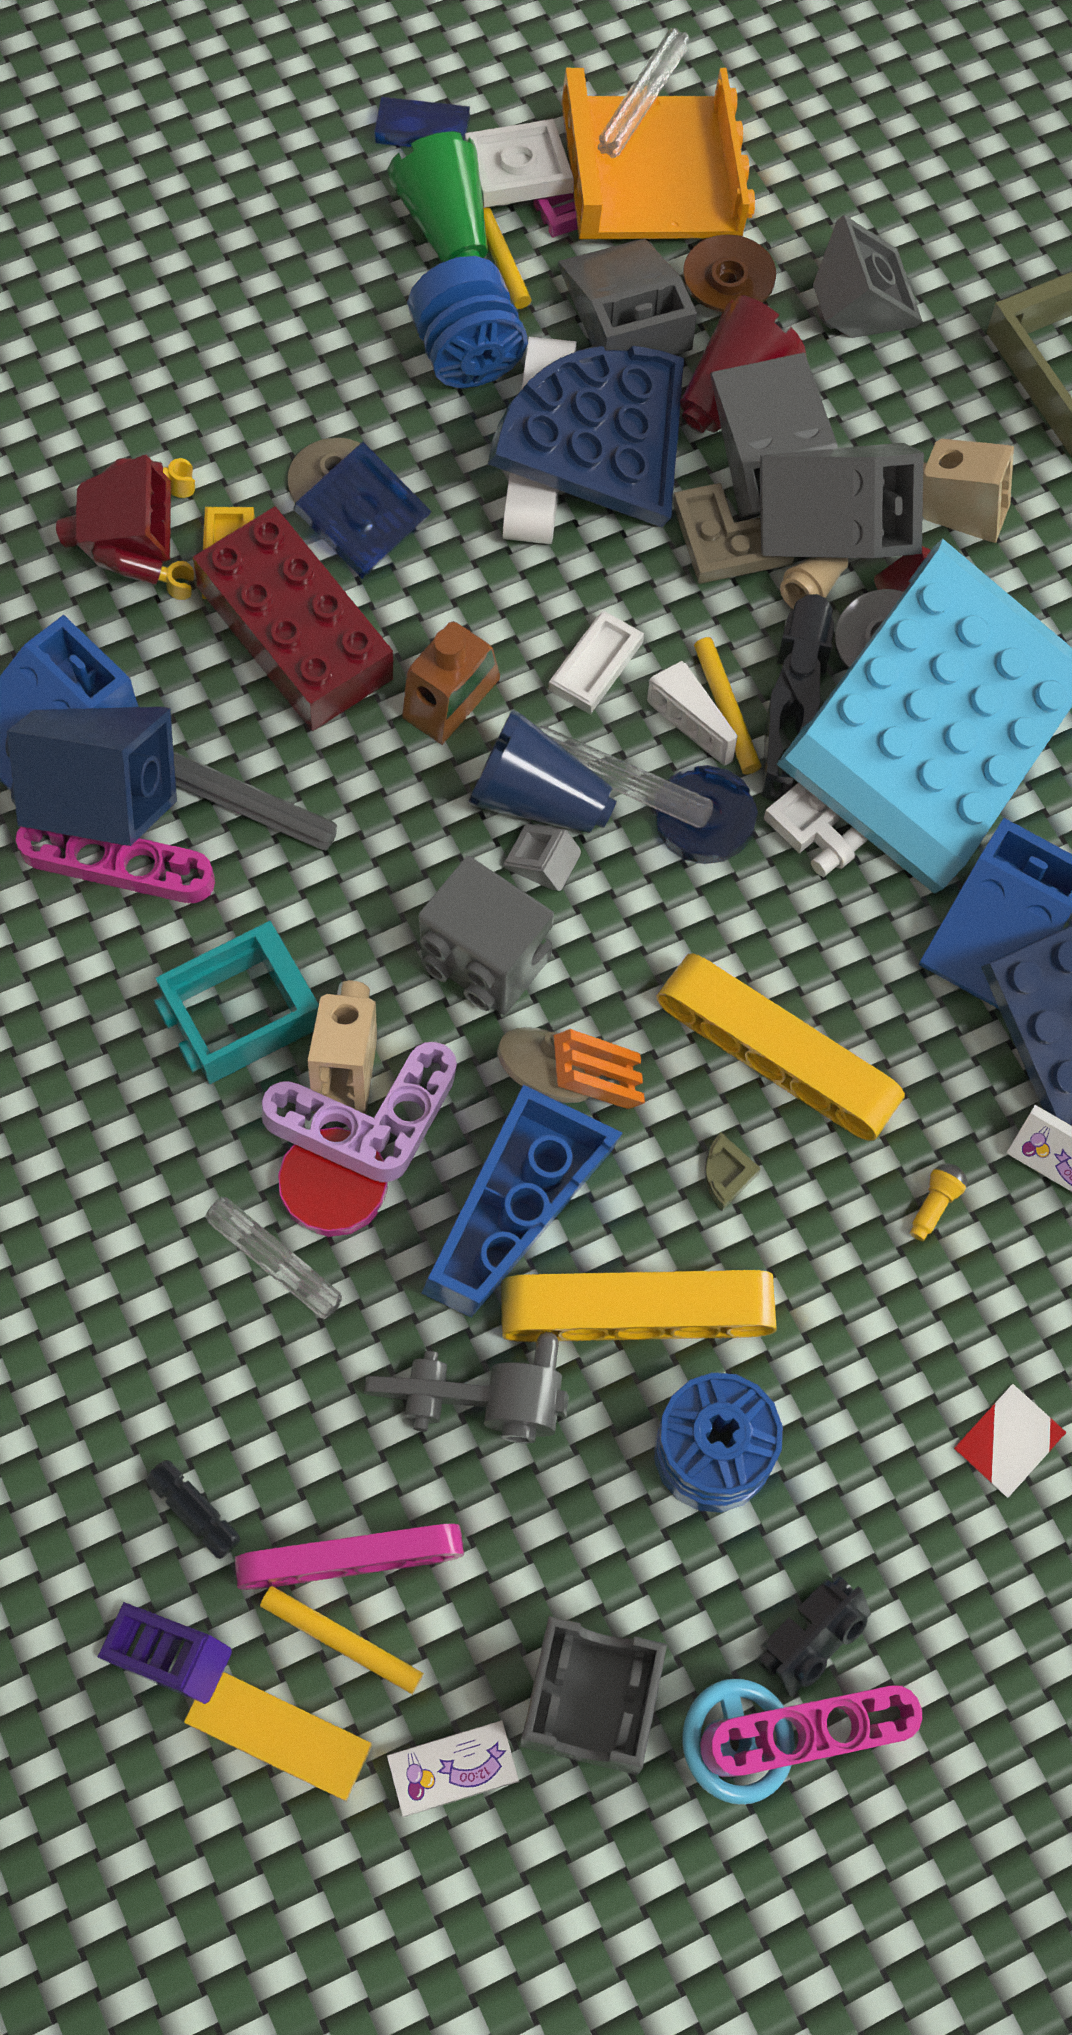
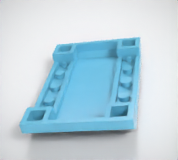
M944 539L940 540L928 553L910 578V585L820 710L801 729L777 763L780 768L934 894L944 889L966 865L1072 708V647Z

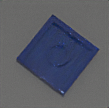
M364 442L359 444L304 494L293 507L309 526L362 579L415 531L432 512Z

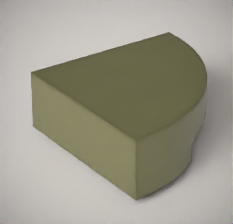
M721 1132L713 1141L707 1156L705 1181L710 1196L723 1211L759 1175L761 1168Z

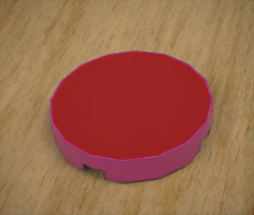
M339 1127L320 1129L322 1136L332 1142H341L351 1134L350 1130ZM296 1144L285 1154L278 1174L281 1201L291 1219L300 1226L303 1225L307 1229L315 1231L316 1234L327 1237L352 1234L368 1225L378 1214V1209L382 1206L383 1200L385 1201L388 1190V1182L372 1180ZM376 1151L375 1159L384 1162L381 1154Z

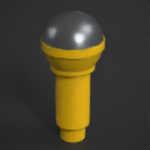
M949 1163L941 1164L931 1172L929 1194L913 1220V1228L909 1233L915 1239L924 1241L927 1234L932 1233L948 1203H952L953 1200L965 1192L967 1177L958 1166Z

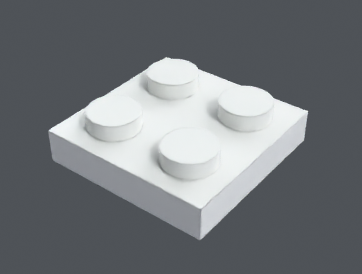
M554 119L465 133V140L468 142L470 137L477 149L484 208L574 193V178Z

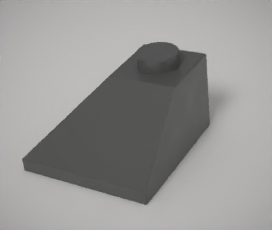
M846 215L840 217L836 221L813 283L819 302L817 313L822 322L828 328H836L851 338L918 326L923 321L898 249Z

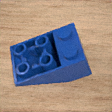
M64 614L28 641L0 675V781L10 791L13 780L10 758L7 756L5 749L7 730L32 710L138 707L131 679Z
M1003 818L980 855L919 965L999 1009L981 966L1064 928L1072 914V854Z

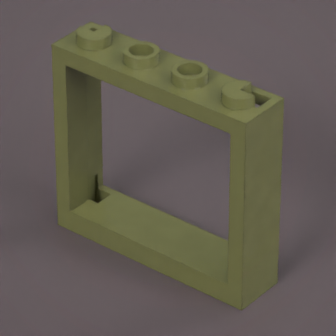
M1072 272L996 302L987 329V335L1072 457V397L1028 335V333L1072 316Z

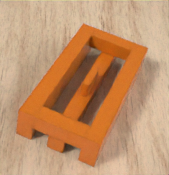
M572 1029L554 1035L558 1087L626 1109L645 1104L644 1093L635 1090V1086L643 1083L642 1073L633 1070V1066L641 1063L640 1053ZM572 1065L584 1069L586 1074L572 1070ZM603 1075L618 1080L620 1085L596 1077Z

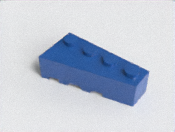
M523 1084L426 1281L422 1294L472 1318L500 1285L501 1281L510 1273L611 1153L623 1133Z

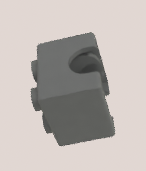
M466 856L419 913L421 964L435 979L446 982L450 978L463 987L466 998L479 1009L489 1011L492 1007L505 1015L551 959L552 942L547 939L544 944H541V941L553 927L554 912L471 856Z
M549 1616L520 1747L638 1775L643 1768L667 1644L639 1637L624 1639L607 1636L581 1627L580 1623Z

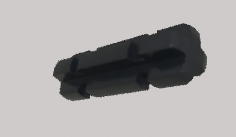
M162 1461L147 1475V1483L161 1499L167 1498L165 1503L197 1538L201 1536L204 1538L202 1542L216 1558L222 1559L240 1542V1536L226 1520H219L221 1517L219 1512L189 1480L183 1481L184 1476L171 1461Z

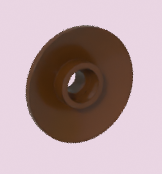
M717 235L701 241L688 253L684 262L683 279L688 292L697 302L711 310L723 312L726 305L740 295L757 299L763 303L774 289L776 266L768 251L757 242L739 235Z

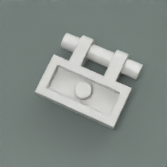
M800 783L773 803L765 812L764 820L798 853H801L813 842L822 848L823 852L811 861L814 871L822 877H825L835 867L842 869L855 858L854 851L868 840L853 827L841 836L832 827L841 817Z

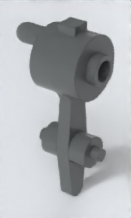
M544 1332L538 1336L534 1364H495L492 1366L490 1384L487 1386L445 1382L448 1365L438 1361L439 1353L425 1351L424 1359L413 1360L410 1378L367 1376L364 1394L407 1400L404 1417L415 1421L414 1430L426 1432L428 1431L429 1423L440 1422L442 1404L486 1407L485 1426L502 1432L501 1438L504 1440L525 1444L534 1443L536 1437L555 1434L557 1416L566 1417L569 1399L567 1392L561 1390L562 1375L556 1371L559 1341L557 1336L551 1332Z

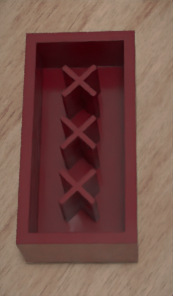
M276 506L192 557L197 588L312 732L393 680V650Z

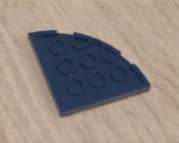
M597 346L579 350L559 358L531 378L507 407L491 443L488 465L663 527L671 519L684 358L640 346H632L628 351H605L604 346Z
M1071 924L981 966L1043 1110L1072 1126Z

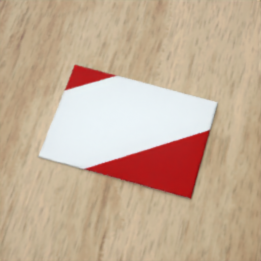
M1012 1384L954 1449L1008 1498L1067 1432Z

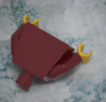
M147 454L135 459H117L101 474L81 482L78 486L76 514L58 519L56 522V533L59 541L66 548L78 545L97 566L154 585H156L158 580L166 582L167 591L173 598L178 600L190 598L192 587L186 583L176 582L175 579L183 578L193 581L195 573L192 566L185 561H177L167 568L162 566V562L170 560L171 494L178 498H187L194 494L195 480L192 478V465L188 460L178 458L171 461L167 468L163 467L161 462L152 461Z

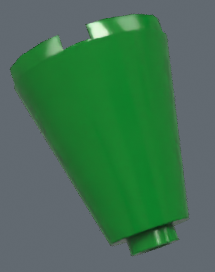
M441 132L420 138L411 143L413 152L401 159L398 152L392 158L387 168L390 183L441 262L467 256L485 258L488 253L478 154L474 141L470 137L468 142L464 141L459 132Z

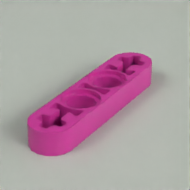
M21 826L16 834V843L23 860L35 869L183 903L203 901L210 896L215 886V877L210 860L204 854L194 850L141 838L131 846ZM43 835H48L52 845L43 844L40 851H35L31 841L40 842ZM98 844L105 849L103 858L95 864L85 865L77 860L78 852L86 845ZM60 848L66 849L65 858H63ZM139 855L149 856L155 861L152 871L143 876L131 875L126 870L129 861ZM165 862H169L172 872L166 871L165 873ZM191 869H198L200 879L195 878L191 881L190 885H183L180 875L186 876L190 873Z
M440 1524L253 1551L238 1555L234 1559L237 1588L242 1590L264 1589L271 1586L278 1587L442 1563L463 1557L464 1549L460 1525Z
M887 1686L720 1720L711 1724L703 1733L700 1742L701 1756L704 1764L712 1773L721 1777H735L905 1741L913 1737L920 1729L922 1708L918 1698L911 1690L903 1686ZM890 1706H898L901 1718L893 1722L888 1721L870 1725L867 1713L884 1710ZM836 1707L844 1710L851 1721L850 1736L843 1743L834 1740L827 1729L828 1715ZM782 1718L791 1721L798 1732L797 1747L790 1754L781 1752L773 1740L774 1727ZM729 1737L731 1740L755 1737L758 1749L738 1752L734 1755L733 1759L732 1756L722 1755L721 1744L729 1741Z

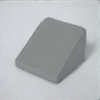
M525 824L503 865L507 870L544 887L561 891L580 857L581 850L566 829Z

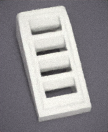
M680 661L651 677L647 697L649 704L723 766L733 762L737 734L687 664Z

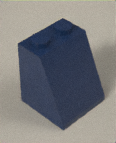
M160 706L32 710L7 730L5 749L11 763L13 780L11 800L16 807L18 826L131 846L177 802L170 708Z

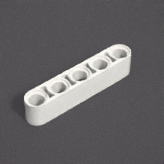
M529 337L522 389L544 367L561 357L576 352L577 342ZM510 473L504 513L503 539L552 544L559 490Z

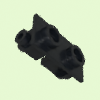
M838 1575L832 1581L825 1579L797 1608L799 1614L811 1624L805 1631L789 1617L760 1646L763 1652L756 1658L757 1661L770 1675L774 1676L778 1673L784 1689L790 1697L802 1686L808 1687L820 1678L827 1666V1660L843 1643L848 1645L862 1634L867 1625L868 1617L871 1615L863 1590L859 1586L853 1590Z

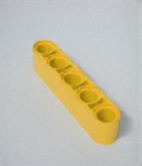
M687 954L656 995L660 1006L672 1017L861 1139L874 1141L905 1098L902 1088L889 1076L700 955Z
M767 1271L526 1274L510 1276L501 1281L502 1337L509 1341L536 1342L538 1336L544 1332L555 1334L558 1341L748 1338L766 1336L777 1331L773 1274Z

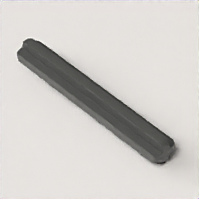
M174 752L176 786L321 850H328L334 842L337 834V824Z

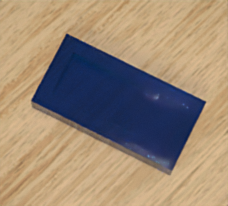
M381 97L375 127V143L411 147V143L420 138L435 133L451 131L461 133L463 140L466 141L465 133H468L470 106Z

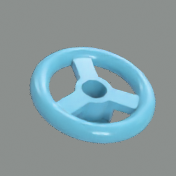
M726 1679L706 1688L690 1706L684 1721L682 1734L684 1756L693 1777L709 1794L732 1804H752L773 1794L786 1779L792 1765L771 1769L764 1777L752 1784L733 1785L720 1779L718 1775L712 1773L704 1764L700 1748L702 1725L708 1712L719 1702H721L724 1718L711 1722L704 1732L711 1724L720 1720L744 1716L741 1698L755 1702L764 1711L784 1708V1706L772 1692L758 1683L745 1679ZM782 1718L774 1727L777 1738L776 1747L781 1752L790 1754L795 1750L794 1730L791 1721ZM730 1737L729 1741L721 1744L722 1755L732 1756L733 1759L734 1755L738 1752L758 1749L755 1737L739 1739L737 1751L732 1749Z

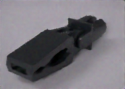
M818 594L806 595L795 603L794 609L789 613L785 622L777 664L783 665L775 688L772 689L766 717L761 795L774 802L792 789L795 779L784 770H782L779 777L777 763L783 755L779 728L794 713L796 717L795 728L799 734L801 729L817 714L821 700L820 672H826L834 635L833 609L826 598ZM773 781L782 783L776 796Z

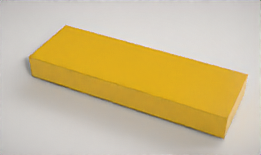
M225 1672L222 1673L210 1701L203 1704L194 1700L184 1721L185 1724L346 1802L372 1748V1743Z

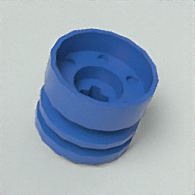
M467 256L445 261L423 274L411 289L407 301L410 316L420 339L424 342L427 357L431 360L435 376L445 385L456 388L478 387L498 379L510 371L523 357L528 345L526 330L523 323L519 320L516 307L510 301L509 291L499 269L490 260L478 256Z
M710 1373L689 1380L672 1395L662 1415L655 1437L654 1461L662 1483L678 1501L698 1511L722 1513L745 1505L761 1491L782 1450L783 1425L775 1403L757 1384L737 1374ZM712 1427H715L719 1433L729 1431L732 1434L727 1445L728 1448L721 1441L713 1444L708 1441Z

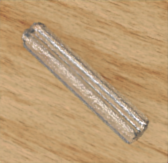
M220 1197L209 1208L205 1216L212 1227L320 1318L327 1319L337 1310L343 1300L341 1293L230 1199Z

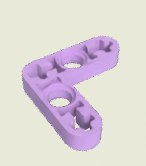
M426 1042L416 1046L410 1053L374 1118L300 1084L289 1081L276 1083L269 1087L262 1099L263 1124L274 1135L372 1180L380 1182L393 1181L401 1177L407 1170L448 1095L455 1078L456 1057L450 1048L441 1043ZM432 1062L437 1063L441 1066L440 1071H435L427 1083L426 1090L420 1086L423 1067L428 1068ZM402 1101H412L420 1105L424 1114L415 1121H404L396 1116L393 1108ZM288 1102L296 1105L295 1112L289 1111L285 1117L277 1115V1107L284 1108ZM311 1112H316L311 1122V1128L309 1130L305 1129V1119L310 1121ZM338 1121L347 1125L351 1134L341 1142H332L322 1136L320 1129L328 1122ZM391 1132L397 1136L393 1156H388L384 1162L375 1159L376 1151L381 1152L384 1150Z

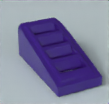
M123 1602L97 1657L181 1695L206 1704L210 1701L232 1651L229 1646L206 1633ZM140 1625H146L131 1657L126 1656ZM161 1633H164L150 1663L147 1664ZM182 1641H183L184 1644H183V1646H182V1648H181V1650H180V1653H179V1655H178V1657H177V1659H176V1661H175V1663H174V1665H173V1668H172L171 1672L168 1673V1671H169V1669H170V1666H171V1664H172V1662H173V1660H174V1658H175V1656H176V1654H177V1651H178V1649H179V1647H180V1645H181V1643H182Z

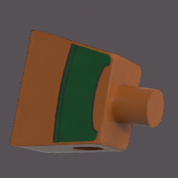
M449 622L444 629L436 634L434 640L411 664L407 671L403 719L443 745L500 680L493 648L486 641L457 622Z

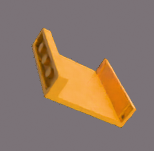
M566 68L561 104L569 165L574 178L573 195L579 239L710 238L727 234L743 236L746 219L752 218V215H754L755 193L753 189H747L749 159L747 155H741L743 125L742 121L735 120L737 91L736 88H730L727 68H720L714 96H588L584 68Z

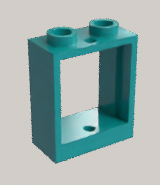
M271 920L155 978L161 997L153 1001L163 1022L168 1029L175 1025L178 1026L185 1040L177 1045L192 1073L201 1068L209 1084L314 1032L319 1004ZM263 962L291 1013L210 1053L182 1002Z

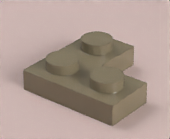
M721 483L674 492L673 506L699 584L793 564L794 557L761 555V517L734 523Z

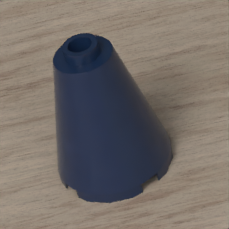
M511 710L485 763L480 779L478 778L467 803L486 810L591 833L595 825L602 828L606 826L617 800L609 797L612 790L611 785L525 716L515 710Z

